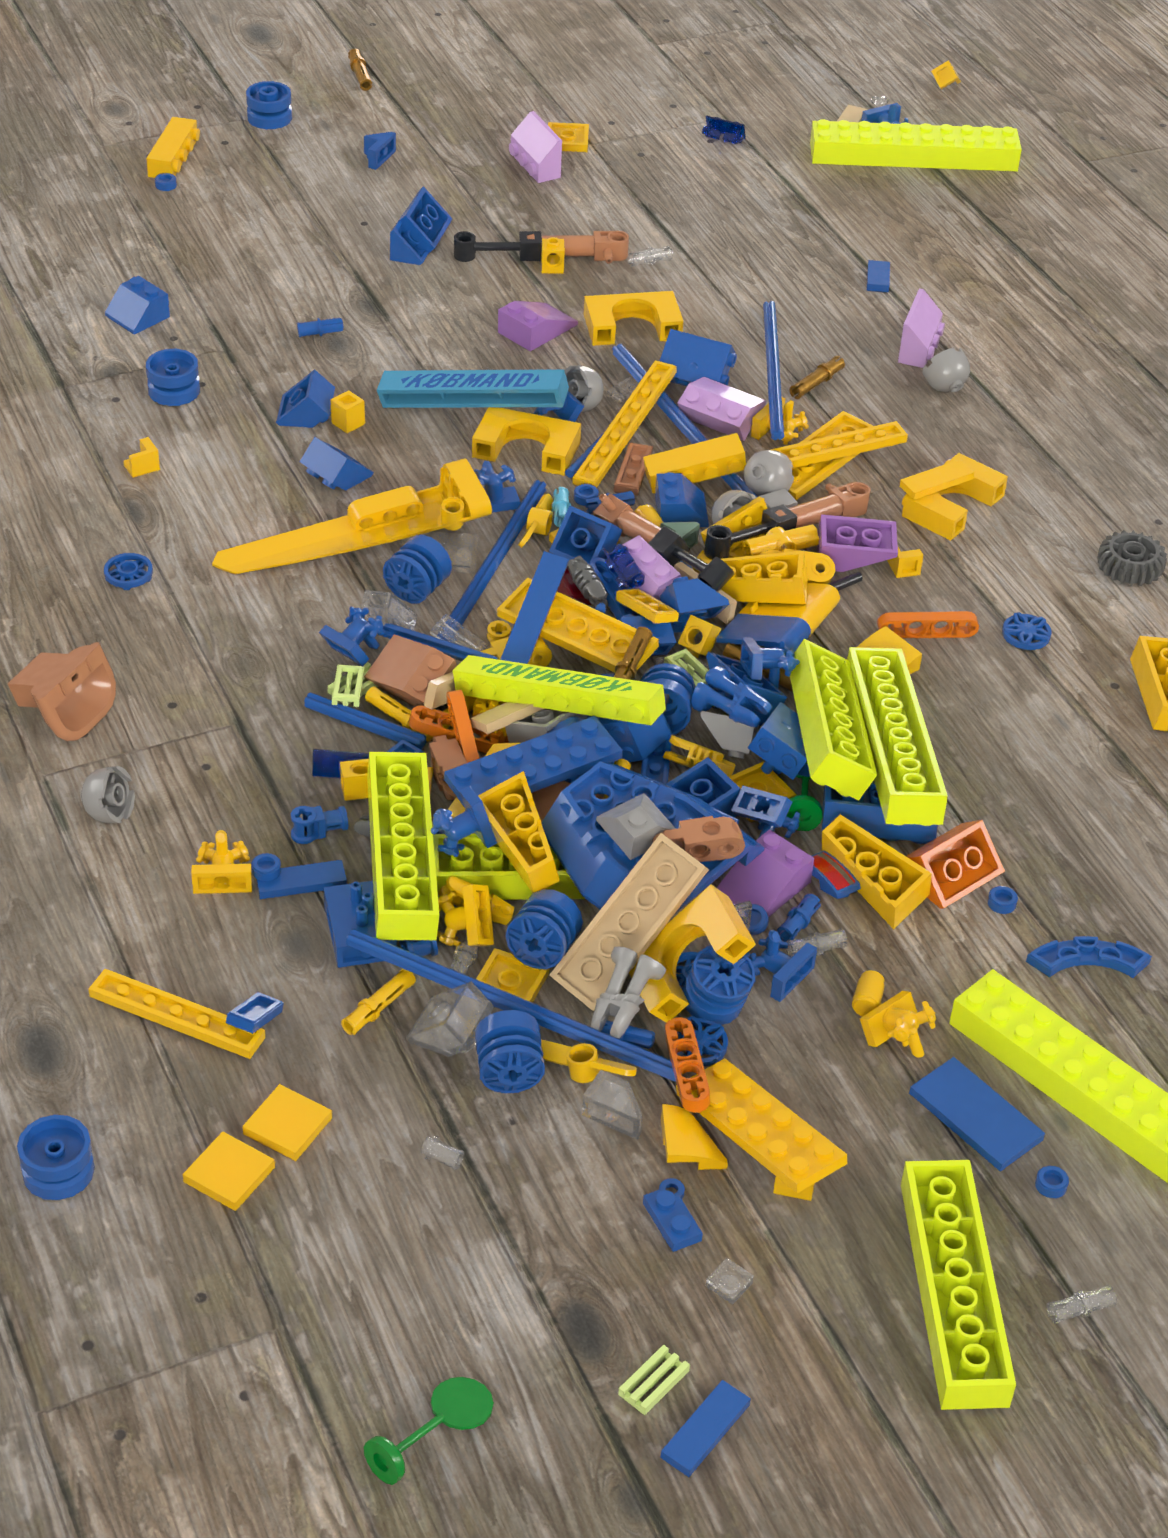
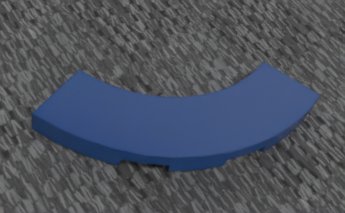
M1079 936L1074 937L1073 940L1062 942L1055 940L1046 943L1029 953L1026 962L1048 977L1069 967L1096 965L1120 971L1134 978L1150 963L1152 956L1120 941H1116L1115 944L1100 941L1098 937Z

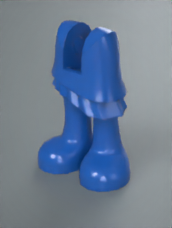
M718 666L710 669L705 675L707 684L699 682L694 689L691 700L693 709L698 712H706L712 706H716L728 713L729 719H732L735 723H742L756 728L761 721L754 711L756 710L767 715L772 709V705L745 683L740 682L737 685L730 680L731 676L725 668ZM724 691L730 694L731 696H733V700H730L729 698L723 696L718 692Z

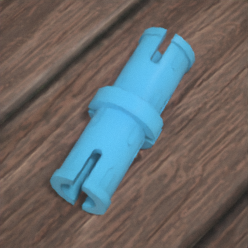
M558 487V490L555 489L553 492L552 512H554V524L559 528L569 506H571V503H569V491L565 487Z

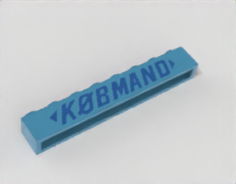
M564 369L384 371L377 388V393L383 408L563 407L569 385Z

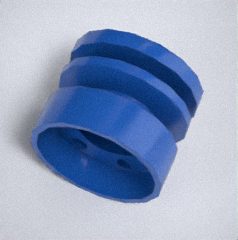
M415 535L385 562L383 578L394 595L411 604H417L424 601L435 591L436 587L441 585L450 576L452 563L448 552L439 542L426 535Z
M662 663L652 666L644 672L640 681L663 685L666 706L663 714L672 732L671 735L677 734L685 729L691 718V700L696 687L693 677L685 669L675 664Z
M549 889L534 892L507 927L505 937L508 948L520 962L534 969H549L556 966L581 932L583 925L581 911L572 899L561 892Z
M712 945L698 952L682 988L689 1002V1005L685 1007L686 1010L696 1018L713 1021L721 1025L728 1024L736 1019L755 982V969L751 960L744 955L735 964H732L718 955Z
M504 1010L490 1014L479 1022L475 1029L479 1075L484 1086L495 1092L519 1093L539 1083L545 1074V1063L541 1048L540 1027L536 1019L526 1012Z

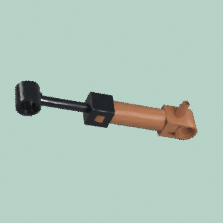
M618 230L593 231V235L542 236L541 231H520L519 242H476V236L473 233L462 231L454 235V258L461 262H469L475 259L476 251H519L520 261H541L542 239L555 237L564 239V257L594 256V261H606L607 264H610L612 261H623L628 257L629 235L624 231Z
M851 482L839 487L828 483L825 486L829 493L828 496L790 508L782 504L763 511L762 521L759 525L734 533L722 525L711 526L707 529L704 554L712 560L714 557L720 559L728 558L730 547L733 543L761 534L766 535L774 527H782L787 531L812 524L815 525L820 523L821 514L843 517L864 515L867 512L871 489L862 482Z
M601 494L599 496L601 504L593 511L594 516L622 529V537L627 535L633 539L638 535L641 536L673 567L675 564L683 561L700 571L698 579L717 592L733 577V570L720 558L714 557L708 564L688 553L690 548L679 534L665 526L660 528L635 513L630 505L612 494L608 496Z

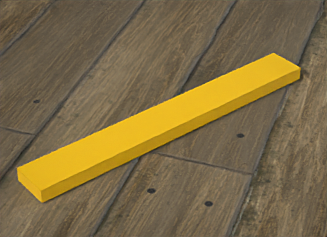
M654 361L573 476L574 485L590 484L596 488L677 373L675 365Z

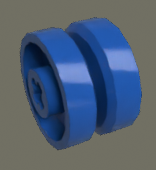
M262 81L248 87L246 90L248 122L252 126L261 129H278L292 121L291 89L287 85L274 81Z
M164 349L149 356L146 361V374L148 378V395L153 401L161 405L180 406L190 403L198 397L200 393L198 359L194 354L182 349Z
M50 1115L32 1122L20 1134L17 1150L24 1185L33 1195L47 1200H61L73 1197L83 1191L90 1183L95 1170L88 1129L81 1121L67 1115Z

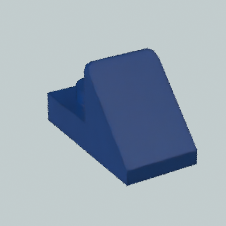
M395 132L364 136V154L367 155L368 168L376 170L396 152Z

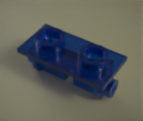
M706 115L707 126H704L702 129V134H705V137L719 140L721 134H724L723 141L734 144L742 143V140L746 139L744 124Z
M618 544L610 553L605 548L602 549L607 556L605 563L612 573L616 572L618 574L615 580L622 590L633 589L644 584L645 576L635 562L632 563L635 560L626 546Z
M313 749L312 776L341 778L340 762L369 759V753Z

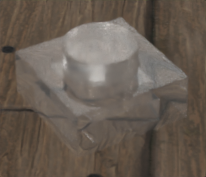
M726 1258L707 1278L706 1287L733 1305L753 1284L754 1275Z

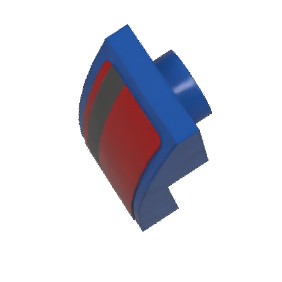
M826 851L812 855L814 858L812 876L819 879L820 890L836 899H841L861 889L860 883L855 876L834 856Z

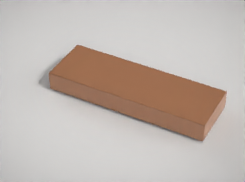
M629 443L614 484V492L632 491L634 495L638 496L645 476L643 457L652 455L653 446Z

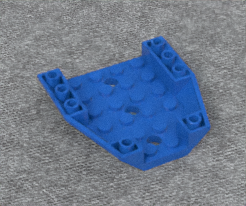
M600 761L561 791L541 824L548 844L581 895L601 910L645 853L630 860L596 821L597 816L643 793L648 796L676 829H678L679 821L708 816H713V818L724 816L696 796L619 765ZM606 794L609 798L598 799L595 795ZM742 831L745 848L738 856L725 860L700 862L709 871L677 912L737 861L747 866L765 850V847Z

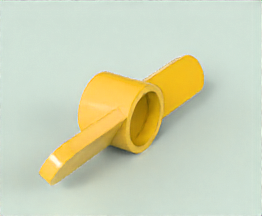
M550 494L543 495L537 506L530 509L527 518V530L518 543V546L521 548L529 540L532 533L546 536L549 534L553 521V512L551 511L553 498Z
M541 1039L544 1061L568 1066L570 1077L575 1082H591L600 1075V1070L624 1076H636L637 1068L634 1066L598 1058L597 1049L591 1044L582 1043L571 1047Z

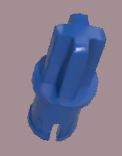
M317 318V321L297 323L299 337L317 334L322 336L325 333L343 331L344 328L342 318L326 320Z
M632 491L612 494L630 506L635 504V496ZM599 497L585 499V507L588 508L586 511L589 514H592L601 504Z
M607 1020L601 1031L610 1035L613 1022ZM629 1026L620 1039L638 1047L650 1049L655 1042V1033L650 1030Z

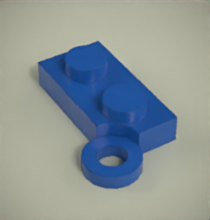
M669 1178L661 1182L659 1190L643 1195V1205L672 1252L701 1242L703 1233L682 1201L685 1191L683 1183L677 1179ZM672 1187L675 1188L677 1192L673 1194L671 1191H668L666 1189Z

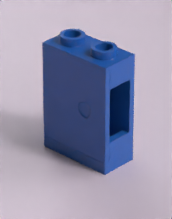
M670 329L660 362L676 366L677 373L670 381L672 383L688 386L689 383L706 377L728 386V373L730 367L733 368L736 363L737 354H735V350L730 344Z
M780 702L747 748L765 760L761 767L762 772L765 774H770L772 770L776 774L782 772L794 780L806 763L807 758L798 714Z
M356 881L351 884L324 887L325 912L337 967L384 961L346 944V938L351 929H356L376 938L373 881ZM383 940L397 946V940Z

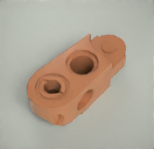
M446 735L433 737V742L429 743L434 778L440 792L443 791L447 800H455L456 795L444 780V772L466 764L467 761L456 738L447 739Z
M713 816L682 820L679 821L678 829L661 832L699 862L734 858L743 852L745 848L741 829L737 822L729 817L713 818ZM660 833L653 838L652 842L656 840Z

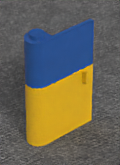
M808 583L806 604L748 602L716 637L717 643L742 644V637H753L759 646L777 648L780 641L783 640L785 641V646L794 653L803 639L807 640L840 601L839 592L829 584Z

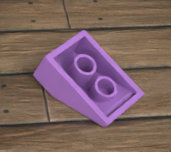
M513 301L498 309V333L529 351L538 348L578 325L577 320L547 303Z
M821 514L817 553L829 556L835 564V571L844 572L897 557L898 546L895 521Z
M770 829L755 840L765 847V850L747 866L737 861L717 886L718 890L729 896L738 914L745 906L757 904L766 910L769 917L811 883L814 858Z

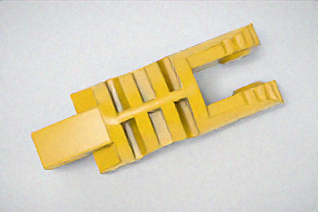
M671 735L669 740L671 744L689 750L687 757L672 751H665L663 758L692 768L708 757L728 777L733 775L736 765L723 759L725 754Z
M451 876L447 879V884L441 887L438 895L441 897L454 892L456 894V897L453 899L454 905L458 907L464 906L462 886L471 885V883ZM489 894L492 921L507 925L512 919L514 906L495 894Z

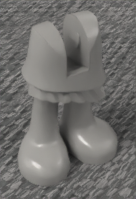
M618 946L614 947L611 953V959L615 963L614 972L605 993L600 994V998L596 999L591 1028L601 1031L609 1015L613 1016L615 1019L611 1027L610 1036L620 1039L634 1016L639 1012V1005L645 1001L640 997L645 984L649 979L659 980L663 978L666 968L647 955H640L638 960V955L635 951ZM637 963L634 975L625 994H620L630 970Z

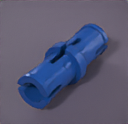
M806 894L799 905L793 907L788 912L787 919L777 929L782 941L792 942L799 931L805 929L810 924V918L821 906V903H818L820 899L816 895Z

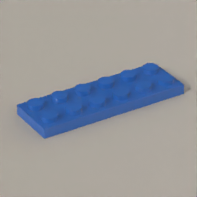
M592 716L444 772V780L465 808L459 791L468 786L477 795H480L524 771L532 793L585 773L600 761L611 763L622 758L623 750L596 716Z

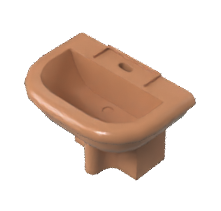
M99 642L78 647L68 654L40 653L8 683L17 705L21 707H37L49 728L57 737L65 741H76L85 736L107 715L113 706L116 696L114 674Z

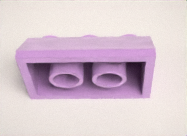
M534 111L529 112L511 134L510 154L538 183L561 178L562 140Z
M919 288L904 322L898 363L923 368L928 360L934 356L935 348L938 347L940 336L943 335L945 323L941 322L943 313L924 289Z
M706 377L689 383L678 401L679 408L691 421L727 435L738 433L742 441H745L752 429L753 416L766 404V400Z
M639 535L617 547L610 560V563L627 589H640L659 601V596L666 590V587L671 585L674 579L681 577V574Z

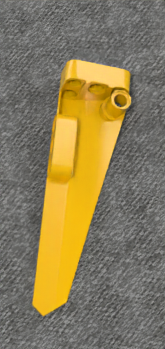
M464 458L443 464V467L440 468V484L438 486L417 492L412 486H404L357 499L348 506L346 516L218 551L212 566L232 574H240L355 551L442 528L454 531L460 529L464 522L491 515L492 506L471 465Z

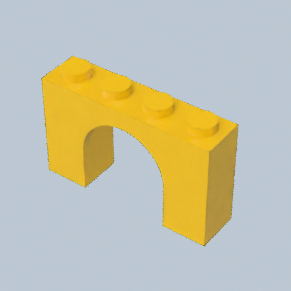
M673 291L584 296V318L592 346L615 344V322L629 317L641 318L652 323L656 328L659 341H667L670 329L683 332V318Z
M488 407L472 437V458L495 462L506 443L516 439H533L545 445L542 451L541 471L565 476V470L570 466L581 442V423L500 407Z
M958 453L952 459H948L945 464L961 459L975 472L974 479L915 500L906 493L902 500V517L950 541L965 529L968 510L945 499L941 495L960 493L992 507L1005 495L1008 476L961 453Z
M709 885L668 922L643 954L658 961L666 968L663 978L659 980L649 979L640 994L641 998L645 1000L643 1002L649 1013L666 1023L689 1005L676 977L678 959L689 943L699 937L707 936L714 951L732 964H735L756 945L729 896L713 885ZM637 963L629 972L631 978L634 975Z

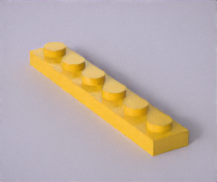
M895 421L770 450H776L787 455L793 464L791 468H796L906 443L908 434Z
M104 969L88 989L89 997L248 1059H251L266 1038L265 1030L262 1028L252 1034L227 1024V1015L108 969Z

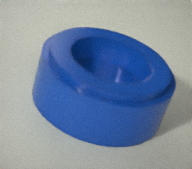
M170 173L159 174L155 177V187L161 191H171L177 187L176 177Z
M582 484L574 489V501L582 506H585V499L596 498L599 495L598 489L590 484Z
M269 853L256 856L251 862L252 875L260 881L276 879L281 873L280 859L276 855Z
M997 886L990 890L987 903L994 912L1008 914L1016 909L1018 896L1009 887Z
M749 904L742 908L739 913L750 935H758L766 930L769 918L762 906Z
M1056 1166L1041 1168L1035 1180L1038 1192L1048 1198L1062 1197L1066 1193L1069 1184L1067 1173Z

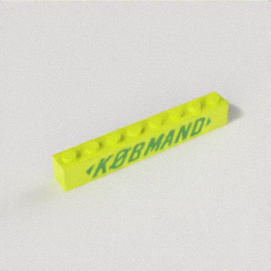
M468 655L452 670L455 690L461 689L464 696L509 703L533 704V707L652 725L666 710L664 687L662 684Z

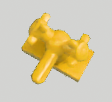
M782 397L784 438L782 441L784 445H788V442L793 438H798V433H793L795 428L798 427V431L801 432L803 428L808 429L809 425L804 411H801L800 414H794V419L792 418L794 401L790 400L785 403V398ZM769 403L752 419L751 437L758 440L770 430Z
M219 830L215 834L216 850L213 849L215 843L210 842L208 844V842H202L196 861L198 863L203 861L205 864L212 861L210 865H192L193 894L252 892L251 864H234V861L238 859L240 863L250 860L249 852L244 842L232 843L234 849L228 850L227 834L223 830Z
M471 884L462 886L464 906L454 907L455 902L453 899L456 897L454 892L438 898L439 912L443 910L445 913L444 922L446 925L444 933L437 932V937L441 943L449 946H460L461 942L456 936L457 930L466 929L468 946L494 945L488 885Z
M901 991L860 1018L868 1046L878 1047L891 1037H894L897 1041L902 1042L904 1047L909 1045L913 1056L916 1058L923 1057L925 1053L917 1030L919 1025L926 1022L929 1023L930 1029L935 1028L936 1017L934 1010L927 1001H923V1011L917 1012L911 992Z

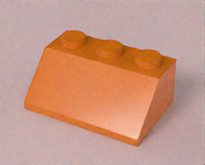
M983 820L961 823L906 856L932 873L930 895L927 898L940 909H944L1005 872Z

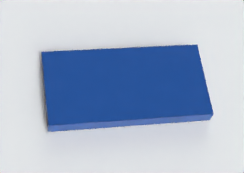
M952 1057L910 1086L909 1094L1000 1172L1044 1140L1045 1132L955 1057Z

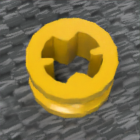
M500 620L491 622L487 628L488 641L493 642L509 637L511 632L510 625Z

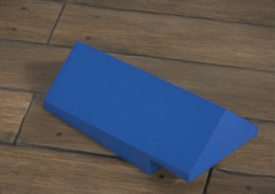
M424 186L419 190L390 232L391 261L421 265L429 252L435 249L452 221L451 216Z

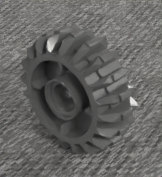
M1123 530L1121 534L1114 532L1112 536L1108 535L1102 541L1097 558L1100 565L1099 569L1104 571L1105 576H1111L1112 581L1119 580L1121 584L1125 582L1129 583L1130 586L1133 584L1142 586L1143 583L1151 584L1152 581H1158V578L1162 576L1166 566L1167 553H1165V547L1160 545V541L1153 540L1152 536H1144L1143 532L1141 534H1137L1134 531L1127 533Z

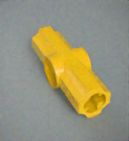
M813 524L787 531L782 527H774L765 536L742 541L744 557L760 555L768 549L783 551L784 548L801 550L818 545L819 536L817 528Z

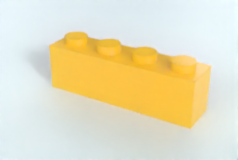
M179 117L171 118L146 158L148 177L155 178L162 173H170L175 176L180 172L183 162H186L189 152H192L195 142L199 141L200 138L197 120Z
M738 433L643 457L646 477L653 494L656 489L657 474L681 473L692 483H697L743 471L746 466L745 451Z

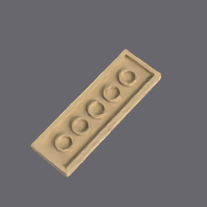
M660 833L549 976L594 1011L596 999L600 998V994L605 993L614 972L615 963L611 959L613 948L618 946L629 948L637 953L639 960L640 955L644 954L709 869Z

